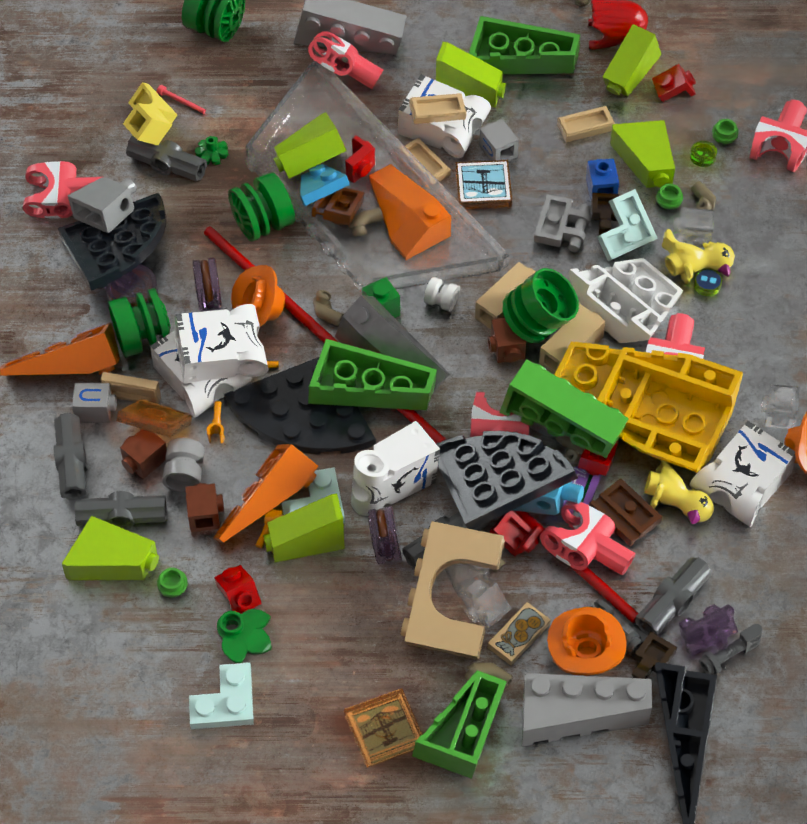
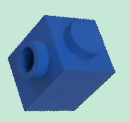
M614 158L587 161L586 182L590 201L592 193L618 194L619 179Z

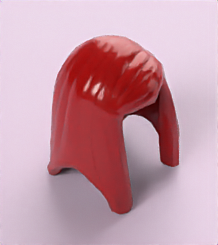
M591 0L592 18L588 20V26L599 30L603 34V38L601 40H589V49L596 50L621 45L633 24L645 30L647 29L648 16L639 4L628 0Z

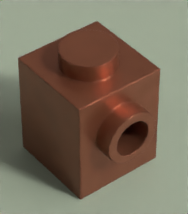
M505 318L491 320V336H488V346L490 353L495 352L497 363H512L525 359L526 341L512 331Z
M147 426L143 427L134 436L128 437L120 447L123 459L121 463L124 468L131 474L135 472L142 479L146 478L166 461V442Z
M198 483L194 486L185 487L190 531L219 529V512H224L223 495H217L215 483Z

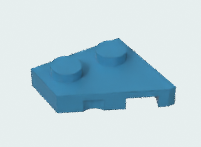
M324 164L310 168L309 172L301 175L300 197L303 205L307 206L350 185L346 174Z

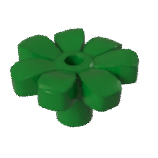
M209 136L206 140H201L198 143L199 147L195 148V155L206 159L207 165L210 163V160L213 165L221 164L220 158L225 159L229 154L227 143L225 141L218 142V138L215 136Z

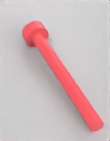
M159 85L156 92L160 96L166 95L202 114L206 112V109L166 90L167 88L163 85Z

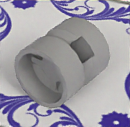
M176 438L168 443L166 452L167 463L164 466L162 483L166 488L175 492L186 493L185 487L200 483L205 451L201 443L188 438Z

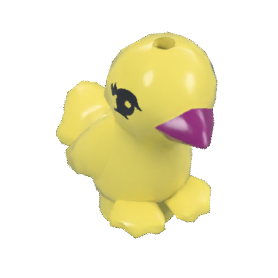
M670 229L664 232L662 247L670 253L665 257V265L672 276L681 275V279L685 284L691 282L693 273L702 269L719 271L729 277L731 273L730 267L733 265L735 255L732 248L724 243H714L711 241L708 244L702 243L705 248L702 250L695 245L679 242Z
M661 460V464L656 469V472H649L644 494L653 496L650 503L653 508L657 506L658 502L664 505L676 506L682 510L691 524L705 522L712 516L714 504L711 498L701 490H695L694 488L688 490L682 478L672 468V463Z

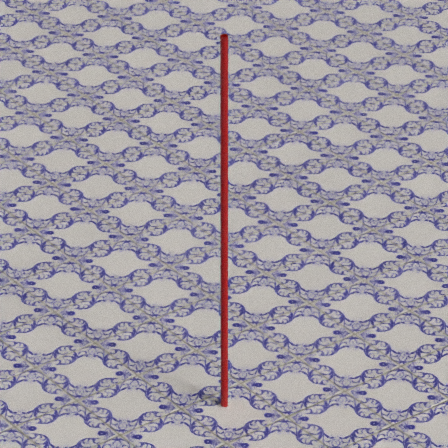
M209 226L205 229L204 235L244 271L255 266L213 227ZM284 293V308L323 343H325L326 339L339 342ZM397 409L411 423L417 421L435 443L447 440L415 410ZM512 510L530 528L533 529L539 525L543 529L542 532L545 528L528 512ZM548 535L549 539L553 543L558 544L557 540L553 536ZM587 567L584 570L572 568L632 624L635 623L636 616L639 613L590 568Z

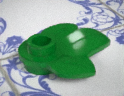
M249 609L241 614L236 611L225 612L217 621V632L223 638L222 651L234 663H242L247 652L250 654H263L270 651L272 648L270 638L262 628L268 624L271 616L260 609ZM230 625L237 626V628L234 630L227 629Z

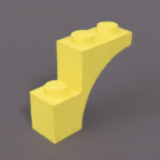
M142 82L128 102L133 110L123 125L137 140L158 146L171 128L177 114L149 84Z

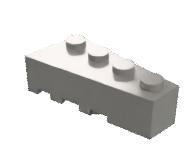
M305 0L293 44L309 45L319 32L328 31L352 44L358 51L396 54L402 39L406 15L353 0ZM321 36V37L326 38V39H329V40L331 41V39H330L329 37H327V36ZM318 42V46L326 47L324 43Z
M525 673L522 747L533 745V742L543 740L552 742L561 740V737L579 734L580 736L591 735L594 731L604 729L613 731L649 724L652 710V679Z

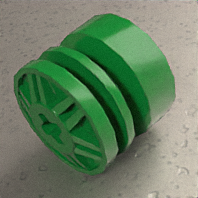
M184 0L181 16L182 23L187 29L198 33L206 32L211 38L228 42L237 32L242 22L245 0Z
M268 172L254 178V189L250 184L243 183L240 188L234 187L228 191V199L234 219L245 237L251 242L258 240L260 235H269L270 226L274 230L279 231L295 222V212L289 194L280 178L274 172Z
M542 268L536 271L524 283L506 294L503 300V314L506 322L515 334L530 343H539L545 340L558 328L575 318L579 310V300L571 283L561 273L549 268Z
M154 288L147 290L149 303L145 302L141 292L136 293V307H132L125 296L108 301L111 321L124 358L143 353L142 340L147 339L151 346L157 342V335L162 339L170 334L171 326L165 305L158 297Z

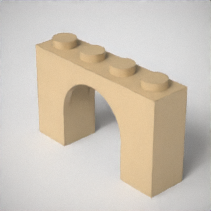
M518 262L476 301L475 319L491 329V320L505 318L503 314V300L506 294L524 283L536 271ZM579 302V310L576 317L562 326L540 347L539 364L555 374L571 341L597 344L604 337L605 320L598 313L591 312Z
M431 521L430 529L425 528L422 535L421 546L425 547L423 559L418 558L415 566L414 576L419 577L417 587L411 588L409 593L408 606H412L410 618H404L401 629V636H405V643L407 645L479 660L485 635L484 626L452 620L440 614L432 602V587L437 576L444 569L455 564H469L499 570L505 542L504 536Z

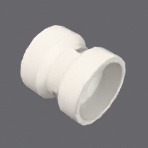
M432 277L425 290L424 302L429 305H440L443 310L451 312L457 303L460 286L452 283L447 285L443 283L442 279Z

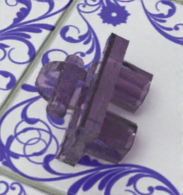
M713 604L705 608L703 618L695 621L688 617L679 623L681 636L684 638L687 652L691 656L713 645L719 650H724L728 647L727 638L738 632L734 621V608L729 604L722 608Z

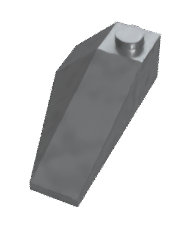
M361 295L342 316L335 335L340 343L437 369L433 393L450 375L374 296Z

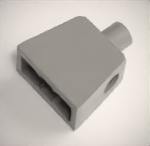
M102 177L68 195L73 217L109 233L133 212L134 204L131 194L136 192L137 188L130 178H126L118 183L109 178Z

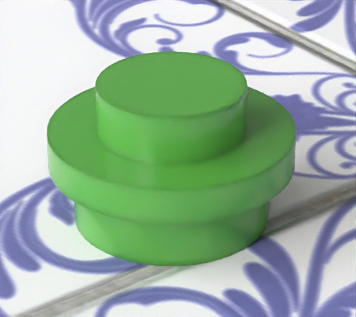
M730 119L719 120L712 129L713 138L720 143L729 144L738 138L739 130L737 125Z
M665 184L658 190L656 201L665 209H675L682 204L683 193L677 185Z
M167 568L159 575L157 586L160 593L164 596L177 597L185 592L188 581L185 573L181 570Z

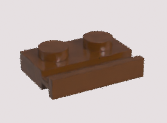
M344 187L317 200L312 207L311 217H316L319 214L323 215L324 220L332 221L336 225H350L364 201L365 192Z
M621 478L589 504V506L599 510L613 520L616 527L615 533L630 547L634 545L637 539H641L662 521V515Z

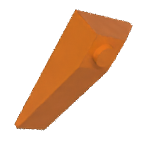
M391 164L369 175L374 196L383 213V221L386 224L390 242L405 260L451 237V215L434 196Z
M110 322L77 334V337L72 339L70 344L60 341L46 348L43 354L36 351L5 363L0 367V376L91 374L98 371L99 375L103 372L108 373L115 369L114 365L120 359L112 323Z
M278 444L255 474L260 478L258 482L255 481L243 492L241 500L244 503L242 506L237 505L231 510L213 538L218 542L224 543L300 491L302 487L307 488L316 477L314 472L318 465L292 444Z

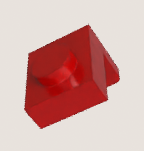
M680 64L652 78L658 97L662 102L685 90L691 97L696 95L693 88L696 81L689 70L685 72Z
M357 135L352 138L353 155L345 161L346 175L352 183H355L361 177H365L375 166V148L369 141L363 140Z
M619 438L606 458L585 449L580 457L578 468L584 469L592 475L606 476L614 461Z
M510 511L501 516L489 533L504 536V547L515 557L524 551L530 553L540 540L537 537L543 529L539 525L533 529L530 528L517 514Z
M242 565L230 567L224 570L222 574L214 577L218 589L228 600L231 611L241 614L261 604L255 582Z

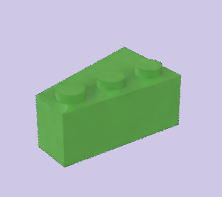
M477 670L454 696L446 709L435 718L427 731L416 740L412 757L472 779L507 681Z

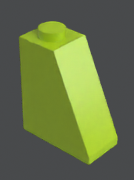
M634 24L631 26L603 75L606 89L609 92L618 96L621 93L628 97L661 56V51L655 34Z
M443 41L436 59V81L464 92L465 96L477 95L483 97L490 103L491 107L496 108L498 99L504 97L506 83L502 82L503 71Z
M325 112L275 146L274 149L277 157L273 159L279 172L285 171L290 179L347 150L337 128Z
M664 120L612 124L610 138L612 148L646 188H661L665 184H673L675 165Z
M337 493L267 522L269 534L263 535L266 552L273 553L275 563L345 549L343 516Z
M91 516L63 560L62 567L66 579L144 580L148 572H152L156 568L159 555L157 554L155 541Z

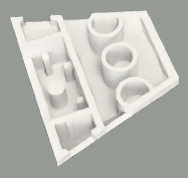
M644 258L615 262L612 267L606 268L594 265L591 267V270L579 272L578 268L570 269L568 273L580 304L591 312L598 313L605 320L604 330L619 343L649 340L683 292L679 286Z

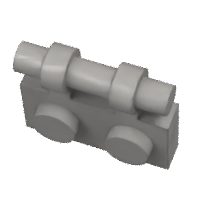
M547 194L534 234V242L560 247L562 239L570 242L568 249L572 252H577L586 237L584 230L591 220V207L587 204H582L580 210L572 208V199ZM568 221L575 223L574 228L567 227Z

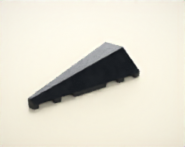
M656 662L655 669L683 824H695L717 687V675L687 671L686 666Z

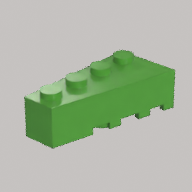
M480 16L469 54L503 71V74L574 73L580 52V34Z
M326 339L309 385L308 404L427 411L435 387L437 369Z
M527 359L510 383L499 412L506 416H509L510 413L522 417L521 422L532 426L534 422L545 426L547 433L555 437L566 435L570 437L572 444L605 458L620 437L629 419L618 409L610 408L598 401L592 394L584 393L572 386L566 379L558 378L546 371L540 364L532 363Z

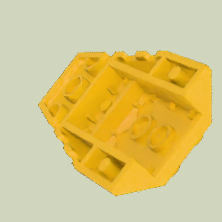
M571 341L554 375L558 378L566 379L572 386L584 393L592 394L598 401L610 408L618 409L624 416L628 417L629 419L619 437L620 439L644 454L694 472H699L710 462L733 413L743 372L685 353H678L677 356L664 354V351L652 350L649 353L635 351V348L623 347L621 350L609 348V345Z

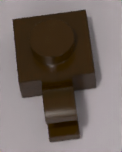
M592 193L591 220H599V235L610 231L611 221H617L609 201L619 197V194Z
M650 632L635 653L634 660L639 662V664L632 672L633 678L648 679L652 671L656 673V662L669 664L676 654L677 646Z

